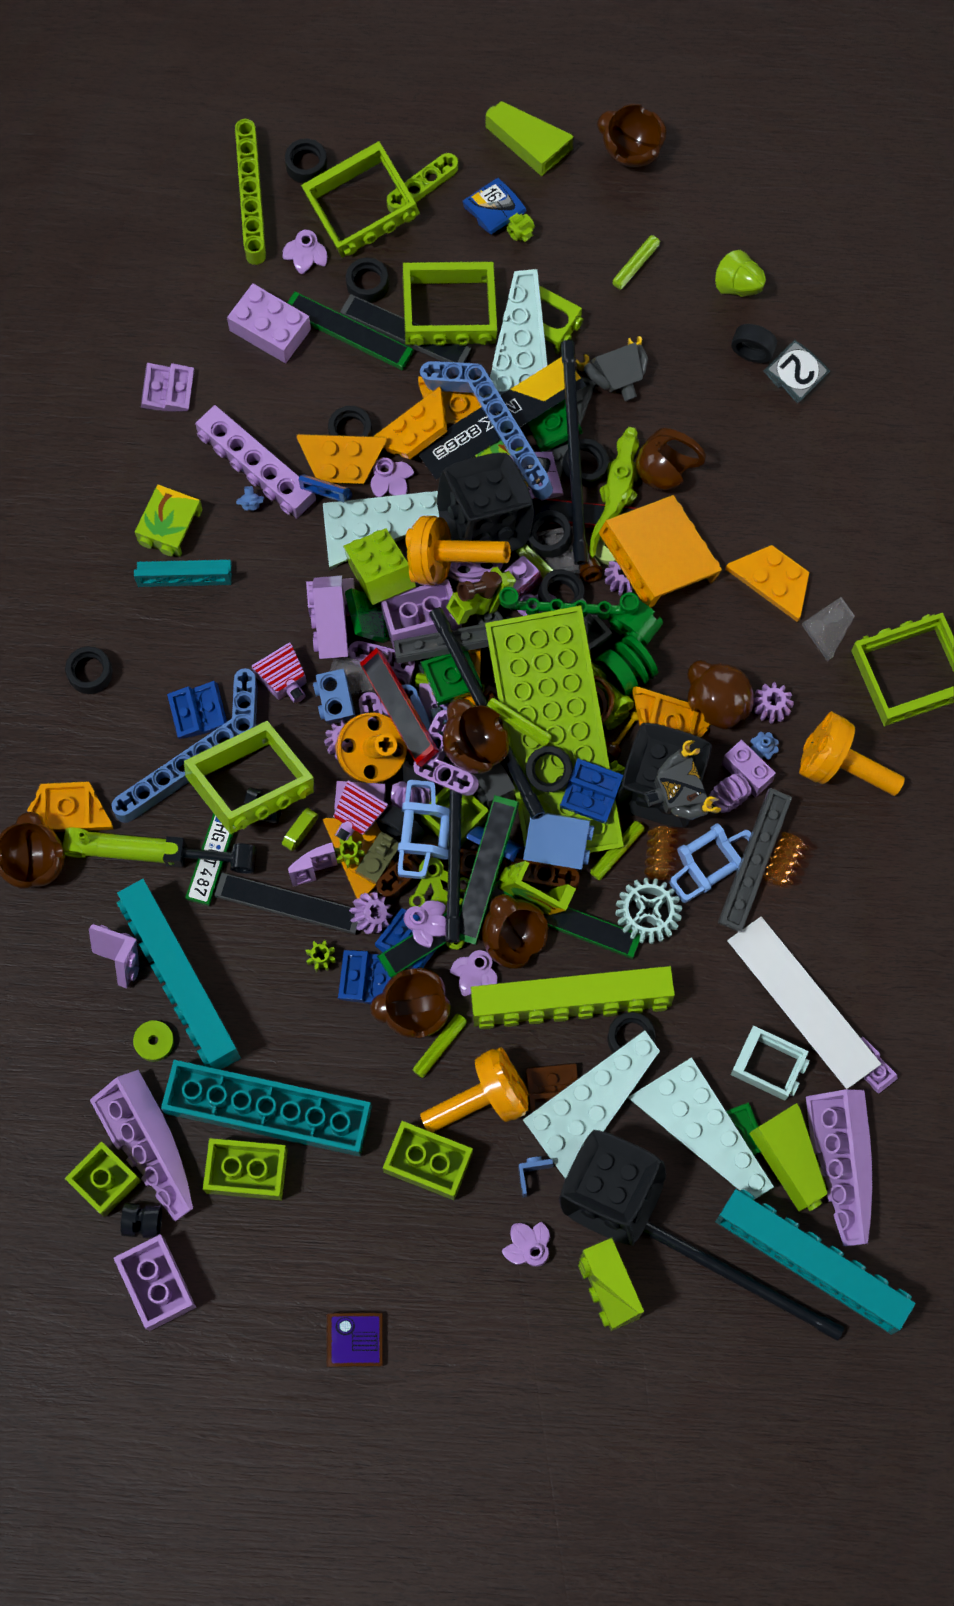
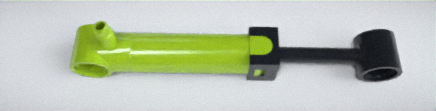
M74 827L65 829L63 840L64 853L69 857L84 858L85 856L146 861L165 863L168 867L184 868L185 858L230 862V870L242 874L254 873L257 847L250 844H234L231 853L186 848L187 844L184 838L166 836V839L88 832L87 830Z

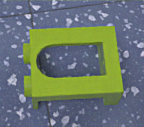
M539 285L540 300L563 311L569 319L567 325L560 329L552 328L543 323L544 338L555 345V353L558 354L561 350V342L571 340L572 332L580 328L583 318H581L582 308Z

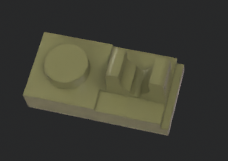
M379 833L357 867L356 874L376 885L378 879L386 872L396 856L398 843L400 842L386 833Z

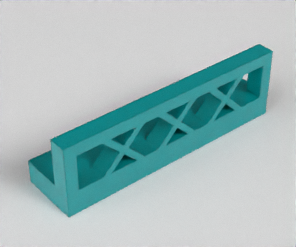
M231 560L137 562L134 578L138 587L231 585L232 563Z

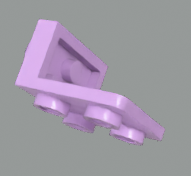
M92 924L89 928L92 952L115 961L118 986L127 988L131 980L134 981L139 972L136 939L127 933L120 934L106 926Z

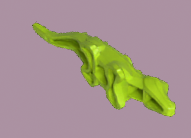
M628 427L618 439L617 458L608 463L606 470L607 484L600 488L602 501L606 503L604 511L592 533L589 554L592 558L595 557L597 544L601 538L599 531L605 521L619 516L624 506H631L637 498L633 486L634 482L640 478L636 469V463L634 462L635 454L639 448L637 430L632 427Z

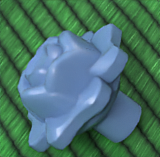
M253 486L244 487L245 494L237 499L236 504L242 505V508L246 511L256 510L259 508V503L263 502L264 497L254 493Z
M759 732L756 737L751 739V744L753 745L751 749L761 759L763 757L771 759L772 755L779 751L777 747L779 741L773 738L770 732L766 734Z

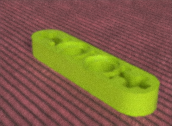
M445 153L404 182L407 189L411 186L420 188L418 193H410L415 203L455 175L458 170V159L451 153ZM444 163H447V164H451V163H452V167H450V166H448V165L444 167ZM432 173L437 176V179L428 181L425 179V176ZM397 188L387 196V208L391 213L406 205ZM395 200V201L399 202V201L401 200V204H400V205H399L398 203L393 204V201Z

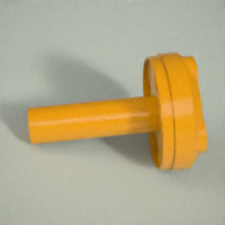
M421 516L413 524L412 528H409L406 532L405 541L409 577L411 582L421 585L442 584L449 573L451 562L508 563L510 560L511 549L508 541L451 540L449 526L442 517Z
M832 711L829 712L815 731L809 735L804 744L799 774L813 782L825 784L841 768L893 796L897 795L904 784V776L850 749L855 734L854 724Z
M364 713L350 719L340 730L335 742L337 759L342 769L350 777L363 783H378L394 776L402 767L407 753V747L391 718L380 713ZM371 717L376 718L379 723L375 731L368 727V720ZM345 739L350 740L353 744V749L350 753L342 749V742ZM397 745H399L400 754L394 757L392 754L395 752ZM368 765L372 766L375 770V775L372 779H368L364 775V769Z
M502 1047L496 1050L490 1049L475 1059L479 1084L420 1114L427 1131L433 1133L489 1104L492 1105L496 1113L505 1122L516 1120L526 1114L529 1096L527 1088Z

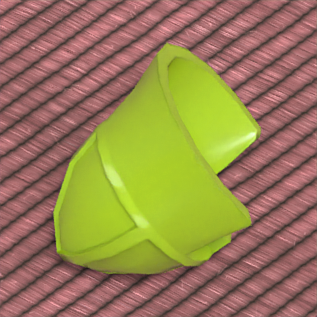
M735 250L728 253L721 260L715 277L716 287L721 294L751 296L763 291L766 281L764 271L747 253Z

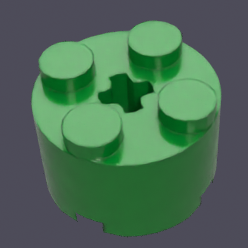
M640 600L636 612L632 614L611 615L608 618L609 623L612 625L609 629L613 634L618 637L632 635L644 647L649 644L660 629L663 620L660 616L656 620L653 616L655 611Z

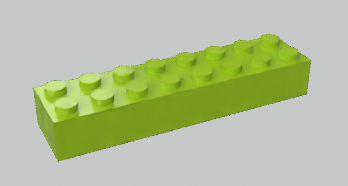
M671 966L471 986L474 1027L479 1026V1029L494 1028V1024H504L505 1027H512L524 1021H529V1024H540L544 1022V1019H554L555 1022L568 1020V1017L578 1016L579 1019H589L593 1017V1014L602 1013L603 1016L610 1017L618 1015V1012L621 1011L642 1013L643 1009L651 1008L654 1012L665 1011L667 1007L672 1005L675 996Z

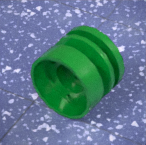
M632 635L625 636L622 642L615 644L616 652L608 649L595 659V664L607 675V680L625 696L633 694V687H639L638 682L646 684L649 679H653L658 674V669L652 656L642 643Z

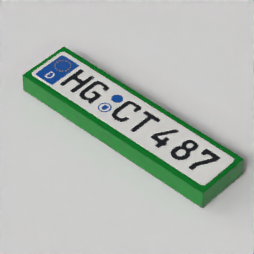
M214 813L201 850L228 852L234 833L229 834ZM198 859L185 897L186 900L210 906L224 862Z

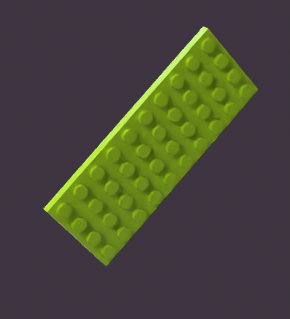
M582 606L485 623L498 700L549 733L552 738L547 746L563 749L569 755L573 769L577 758L611 770ZM502 720L503 728L508 732L509 744L526 776V763L529 756L543 746ZM552 754L540 757L535 765L537 777L545 783L557 782L564 772L562 761ZM513 780L516 801L519 802L518 812L524 846H526L530 814ZM529 782L545 812L591 820L590 825L594 826L592 841L587 840L586 850H590V853L624 847L616 798L608 820L604 824L560 807L568 783L564 788L555 792H543L536 789Z

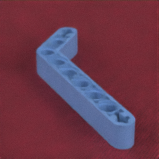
M438 361L424 363L421 366L420 374L426 387L433 391L440 387L442 391L473 393L518 467L532 494L537 499L543 500L551 496L553 487L548 474L483 366L475 363ZM458 375L457 378L451 379L453 376ZM491 394L489 397L484 398L485 395ZM502 411L499 415H494L496 412ZM512 429L511 432L504 433L506 430ZM518 447H523L520 451H515ZM528 465H534L532 468L526 469ZM539 479L542 485L539 486L535 480Z
M240 669L234 676L231 720L113 800L112 810L120 822L128 823L187 784L189 781L185 777V772L179 771V767L184 765L185 760L218 745L219 740L222 738L230 739L245 732L238 730L243 724L249 725V729L256 726L258 686L253 671L250 669ZM245 680H249L247 681V691H244L243 688ZM243 702L251 703L247 708L239 707ZM163 778L170 779L169 783L166 785L158 784L159 781ZM142 792H150L146 799L138 798ZM134 799L137 805L134 806L131 800ZM125 806L128 810L124 812L120 808Z

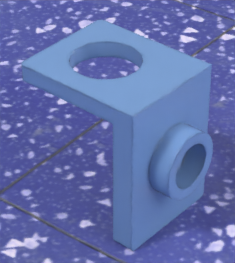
M532 1157L526 1159L527 1163L518 1164L523 1197H527L524 1172L553 1168V1159L542 1160L541 1157Z

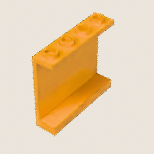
M674 495L608 519L599 531V535L639 598L649 607L655 606L660 596L705 578L708 579L709 583H712L722 571L719 562L713 557L706 542L702 540L694 524L689 520L682 505L678 503Z

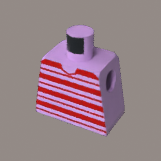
M521 556L504 571H510L516 579L512 588L517 590L518 600L522 596L530 594L543 580L540 571L525 556Z
M290 642L252 665L255 677L278 700L288 695L295 704L305 698L306 695L300 687L307 683L306 677Z
M348 780L333 816L342 822L335 836L346 841L349 840L354 831L365 835L389 805Z

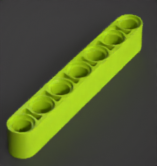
M242 119L235 126L243 242L247 261L253 265H258L266 259L258 145L254 123L249 119Z

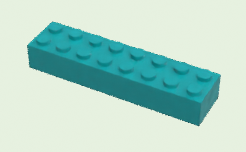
M144 879L117 892L120 898L116 902L126 921L132 920L128 925L137 941L143 940L139 945L149 963L155 962L150 966L160 984L166 983L162 988L171 1004L177 1003L178 1006L174 1007V1010L183 1026L189 1025L185 1030L195 1047L200 1045L201 1049L197 1050L205 1067L221 1070L241 1059Z
M173 1060L161 1109L165 1114L361 1157L372 1106L371 1102Z
M735 1189L715 1222L891 1335L900 1331L916 1304L910 1300L911 1295L899 1288L896 1291L889 1287V1282L880 1275H870L865 1271L866 1267L858 1261H848L842 1257L844 1253L836 1247H826L820 1243L821 1238L809 1231L807 1234L798 1229L799 1225L792 1219L787 1217L782 1219L777 1216V1211L768 1204L763 1203V1205L755 1202V1197L751 1193L743 1189L741 1191Z

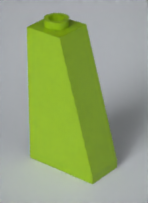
M502 101L496 106H492L486 113V128L541 176L573 149V136Z
M796 1103L749 1134L797 1210L801 1211L808 1208L811 1211L822 1204L820 1199L828 1193L800 1107Z

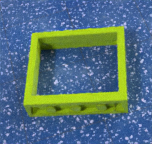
M379 141L301 185L342 258L354 254L357 249L366 244H372L378 237L385 233L393 232L396 227L414 220L420 214L414 199ZM382 162L406 205L340 241L319 205L317 198Z
M493 262L403 263L405 345H485L496 343L497 318ZM487 283L489 325L412 326L411 284Z
M943 613L931 616L928 614L916 622H904L899 628L893 630L891 628L883 629L878 632V635L872 637L868 635L863 636L862 639L854 643L851 652L884 727L954 703L953 686L888 708L865 653L935 630L954 672V636Z
M268 721L184 761L185 777L229 834L245 829L248 825L258 820H263L270 814L280 809H285L290 804L314 793L313 776ZM269 744L297 779L231 811L204 776Z

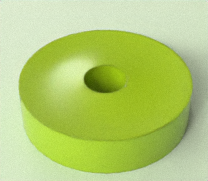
M148 1021L136 1030L133 1044L140 1057L147 1061L157 1062L165 1059L172 1052L174 1036L170 1028L163 1022ZM153 1037L158 1038V1042L155 1045L150 1044V1039Z

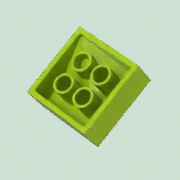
M610 1238L583 1250L578 1267L583 1279L588 1278L592 1287L588 1290L593 1302H599L602 1312H599V1316L604 1327L609 1326L610 1330L613 1331L640 1319L644 1310L613 1239Z

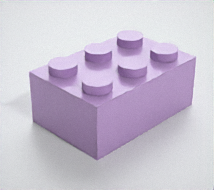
M253 283L227 317L229 330L284 363H287L311 330L308 315Z
M342 576L314 578L313 585H309L308 591L309 604L314 605V608L311 609L312 629L316 628L317 630L313 632L314 652H319V659L348 657V635Z
M446 579L442 584L415 587L381 601L382 613L394 650V640L437 633L438 631L429 613L438 607L443 609L452 630L462 628V624L458 625L446 608L453 594L449 579Z
M161 1234L114 1257V1261L142 1323L148 1331L196 1308L166 1240Z

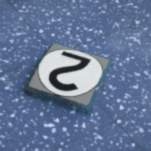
M796 340L764 370V373L778 388L782 386L796 403L800 402L830 372L812 352Z

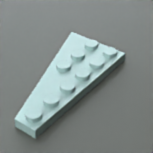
M537 269L514 271L490 374V379L500 395L547 366Z
M438 491L323 503L329 569H335L337 565L348 561L343 546L351 543L353 540L361 539L375 531L386 528L393 540L398 542L405 539L407 530L412 528L413 524L421 516L439 517L437 508Z
M646 1031L633 1038L523 1119L550 1159H553V1163L565 1179L588 1135L593 1130H605L660 1050Z
M692 1057L628 1097L629 1100L658 1122L739 1191L741 1189L746 1190L755 1197V1200L774 1188Z

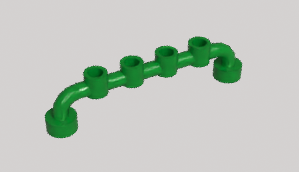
M505 587L499 593V602L504 608L526 611L527 615L537 614L539 611L555 610L553 607L564 609L582 606L584 617L587 614H597L600 619L606 620L611 615L632 614L637 611L639 606L638 596L631 592L621 596L619 605H611L607 601H602L599 604H587L583 600H577L575 603H563L560 599H553L551 602H539L536 598L518 601V592L512 587ZM533 605L536 606V608L531 609L529 608V606ZM601 609H607L608 611L602 612Z

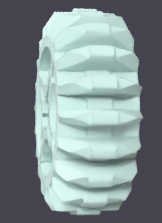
M644 878L643 885L638 880H635V888L627 885V893L621 892L619 897L622 900L616 902V906L621 909L616 910L615 915L622 917L618 920V925L626 924L623 932L627 933L631 930V939H634L637 934L641 935L640 943L644 942L645 937L649 938L650 944L654 943V937H657L658 941L662 942L664 939L663 934L670 937L672 935L670 929L677 930L678 924L676 922L681 921L682 916L678 913L682 911V906L675 905L680 900L679 896L671 897L675 890L671 888L666 891V882L662 883L661 887L658 886L657 878L653 880V884H649L648 878ZM643 894L656 895L657 897L654 899H647L643 896ZM632 900L636 902V907L639 909V912L633 919L629 913V904ZM664 903L667 905L669 917L665 922L661 919L662 916L658 911ZM645 907L653 909L652 915L644 913ZM644 922H649L654 928H645L640 925Z

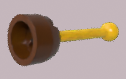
M636 711L631 714L630 721L617 740L606 743L610 762H614L620 757L621 747L619 744L633 723L638 721Z

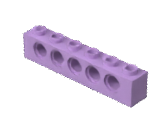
M216 405L195 423L199 439L205 444L210 443L214 451L221 458L225 456L237 472L242 471L246 474V478L252 485L260 486L266 497L271 501L275 499L287 515L292 514L298 518L316 501L315 493L300 489L298 475ZM219 433H226V434H225L224 436H222V437H217V436H216V435L219 434ZM235 447H242L240 451H233ZM252 461L259 462L257 465H250ZM269 475L276 476L272 480L266 479V477ZM287 489L292 490L290 494L282 493L284 490Z

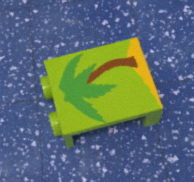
M157 484L135 530L137 541L143 547L157 548L167 556L175 555L181 557L180 544L193 517H200L203 510L201 501Z
M527 861L505 867L499 878L501 881L499 889L517 899L535 904L547 915L566 911L576 888L566 884L550 889L547 895L521 880L529 865Z

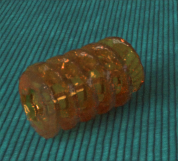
M658 826L648 831L647 837L649 840L647 841V847L649 849L646 850L648 858L645 860L647 868L644 870V874L651 879L657 878L658 880H669L672 878V876L668 875V872H674L675 867L670 866L669 863L676 862V858L670 856V854L676 853L677 849L670 847V845L676 844L678 840L672 838L671 835L678 834L677 829Z
M786 832L781 833L783 838L778 840L779 847L774 849L775 855L770 858L771 864L766 867L768 873L763 874V878L767 882L779 887H784L785 884H794L789 876L796 877L798 874L792 868H801V864L796 859H805V855L800 850H809V847L804 844L803 840Z

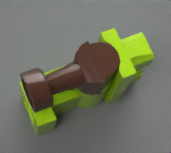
M494 567L490 572H484L479 582L474 584L470 581L459 583L457 592L452 594L446 608L458 625L466 623L470 615H483L487 611L490 614L494 613L500 605V591L505 587H513L516 579L510 571L501 572L498 567Z

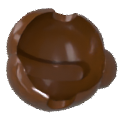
M628 104L617 111H606L601 114L597 122L598 130L603 135L606 150L617 163L627 167H642L652 163L658 157L660 148L666 139V127L660 116L655 112L644 109L642 104Z
M702 660L694 662L689 667L687 672V678L690 683L688 691L689 707L692 711L699 709L704 715L705 722L720 729H729L749 716L754 704V694L749 679L740 669L727 664H710Z
M458 698L453 700L447 708L448 720L444 726L442 738L443 748L449 760L463 771L473 774L489 772L494 765L503 761L509 752V739L507 730L503 729L498 721V717L501 715L488 706H475L468 699Z
M23 813L18 817L14 825L7 827L1 832L0 876L4 881L16 888L28 889L33 886H45L59 876L65 860L64 848L57 834L45 825L43 818L38 813Z
M506 894L496 896L491 901L490 911L486 915L482 927L484 947L490 957L506 968L519 969L524 967L530 956L541 951L547 942L548 923L543 915L544 912L529 901L514 899Z
M414 968L394 975L387 982L383 992L372 1000L370 1011L375 1020L387 1023L388 1027L395 1033L407 1038H423L441 1029L449 1017L451 1004L446 997L444 982L438 974L425 968Z

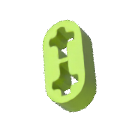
M306 808L285 835L282 845L293 852L316 823L318 814Z

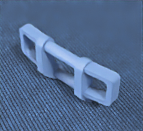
M408 780L405 802L402 804V811L404 812L402 836L397 850L400 852L398 876L424 879L427 874L430 856L437 859H448L449 808L436 805L435 784L433 782ZM413 787L429 788L431 790V804L410 802L411 789ZM414 814L434 815L441 818L438 846L411 843ZM404 853L426 855L422 871L403 870Z
M716 823L710 827V831L690 844H683L677 848L684 868L671 878L669 884L683 903H687L701 893H706L711 889L712 885L738 870L741 858L731 844L742 838L749 841L751 835L749 830H744L727 839L720 824ZM715 839L717 846L730 863L706 878L694 862L692 853ZM686 872L690 874L699 887L688 895L682 891L676 882Z

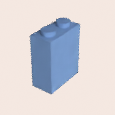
M547 812L535 820H532L530 816L523 860L582 870L583 864L588 865L590 850H586L587 840L592 841L594 826L590 825L591 820Z

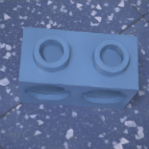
M339 669L317 674V682H313L316 697L320 696L322 705L318 706L321 720L325 719L326 723L330 725L339 723L342 719L348 721L354 718L356 715L346 671ZM334 680L337 682L335 690H325V685L328 681ZM333 704H341L342 710L339 714L334 715L330 713V708Z

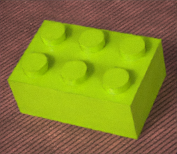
M386 528L375 531L361 539L353 540L351 543L343 546L349 566L372 605L416 587L415 582L410 580L407 560Z
M401 1121L384 1163L383 1172L455 1200L473 1155V1149Z
M209 1138L203 1190L206 1194L282 1200L288 1150L285 1145Z

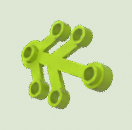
M430 857L428 867L434 865L436 872L430 874L427 869L426 877L421 879L415 893L410 896L409 904L411 907L416 906L413 903V899L418 896L421 899L418 907H421L425 903L424 895L431 883L434 892L431 900L439 901L446 905L444 914L447 912V891L443 889L441 880L448 883V872L444 871L443 864L439 859ZM424 860L419 866V872L423 869ZM462 877L460 881L464 880L466 882V888L460 889V892H466L469 880ZM461 940L458 944L446 942L445 945L450 949H460L465 942Z

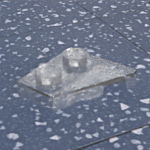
M563 528L537 532L536 537L540 544L550 546L562 539L564 531ZM574 536L569 549L562 555L554 558L544 557L553 570L564 569L573 573H580L579 565L574 564Z
M840 597L801 625L825 659L829 661L833 658L839 643L842 641L847 628L855 616L842 597Z
M347 657L333 658L330 672L339 669L346 671L351 695L375 691L360 665L361 661ZM334 680L328 681L325 690H335L337 682Z

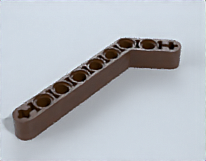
M419 843V844H427V845H435V846H438L437 844H431V843ZM461 849L460 877L470 878L472 869L466 867L465 864L470 860L475 861L478 851ZM406 854L403 860V869L409 868L413 872H419L422 860L417 858V854ZM503 857L501 863L502 870L498 873L497 880L500 878L505 867L527 860L515 858L513 862ZM527 861L529 865L525 876L521 880L537 890L549 891L552 888L566 885V877H570L571 882L568 885L576 888V890L578 889L579 873L576 869ZM397 862L378 879L376 884L378 896L386 897L384 902H392L418 879L398 876ZM443 864L444 871L448 872V865ZM430 865L428 871L436 872L435 866ZM545 872L551 878L547 881H542L538 878V875ZM555 874L558 875L557 883H554ZM385 885H386L388 888L392 886V891H391V892H390L389 890H385V891H384V888H383V887H384Z

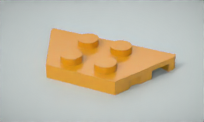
M418 376V385L424 399L433 390L428 389L423 378ZM443 391L445 396L443 398V405L446 409L445 421L447 427L454 425L481 408L473 393Z
M438 387L373 437H387V441L383 446L387 452L400 454L401 457L407 459L413 458L447 432V423L445 421L446 409L443 405V398L445 396L441 388Z
M297 434V440L315 478L330 483L364 484L387 441V437Z
M773 545L727 564L725 570L796 622L800 620L809 571Z
M633 687L632 692L639 726L642 723H654L698 737H702L707 731V727L710 724L704 721L703 713L699 709L692 711L688 702L641 687Z
M90 782L40 784L35 800L31 802L27 809V812L38 813L43 818L45 825L54 832H65V829L70 827L81 828L87 831L113 830V825Z
M335 818L323 819L334 848H340V838L335 836L342 822ZM377 822L374 823L365 835L354 831L352 834V839L355 843L358 841L362 842V847L358 850H363L365 855L379 833H381ZM347 849V850H345V853H346V854L349 853L350 855H353V854H354V851H349V850ZM359 856V863H361L364 856ZM392 860L386 872L395 864L394 860ZM341 862L356 899H360L361 894H369L377 887L374 883L356 874L358 865L355 863L350 864V867L347 868L346 863Z

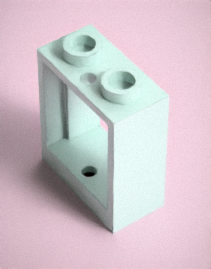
M753 1025L731 1075L782 1100H786L789 1095L794 1096L799 1086V1082L795 1080L799 1072L804 1074L810 1060L806 1059L809 1051ZM757 1041L797 1059L784 1089L744 1071Z

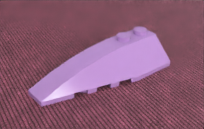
M139 1070L116 1077L91 1098L90 1102L117 1149L122 1148L128 1156L127 1162L131 1167L136 1166L143 1174L141 1178L143 1182L155 1189L156 1198L171 1217L177 1221L191 1211L193 1206L183 1164L171 1131Z
M845 1089L807 1096L806 1104L811 1144L821 1166L819 1167L821 1175L825 1178L828 1187V1200L832 1201L835 1209L834 1218L843 1246L868 1244L872 1203V1158L865 1091Z

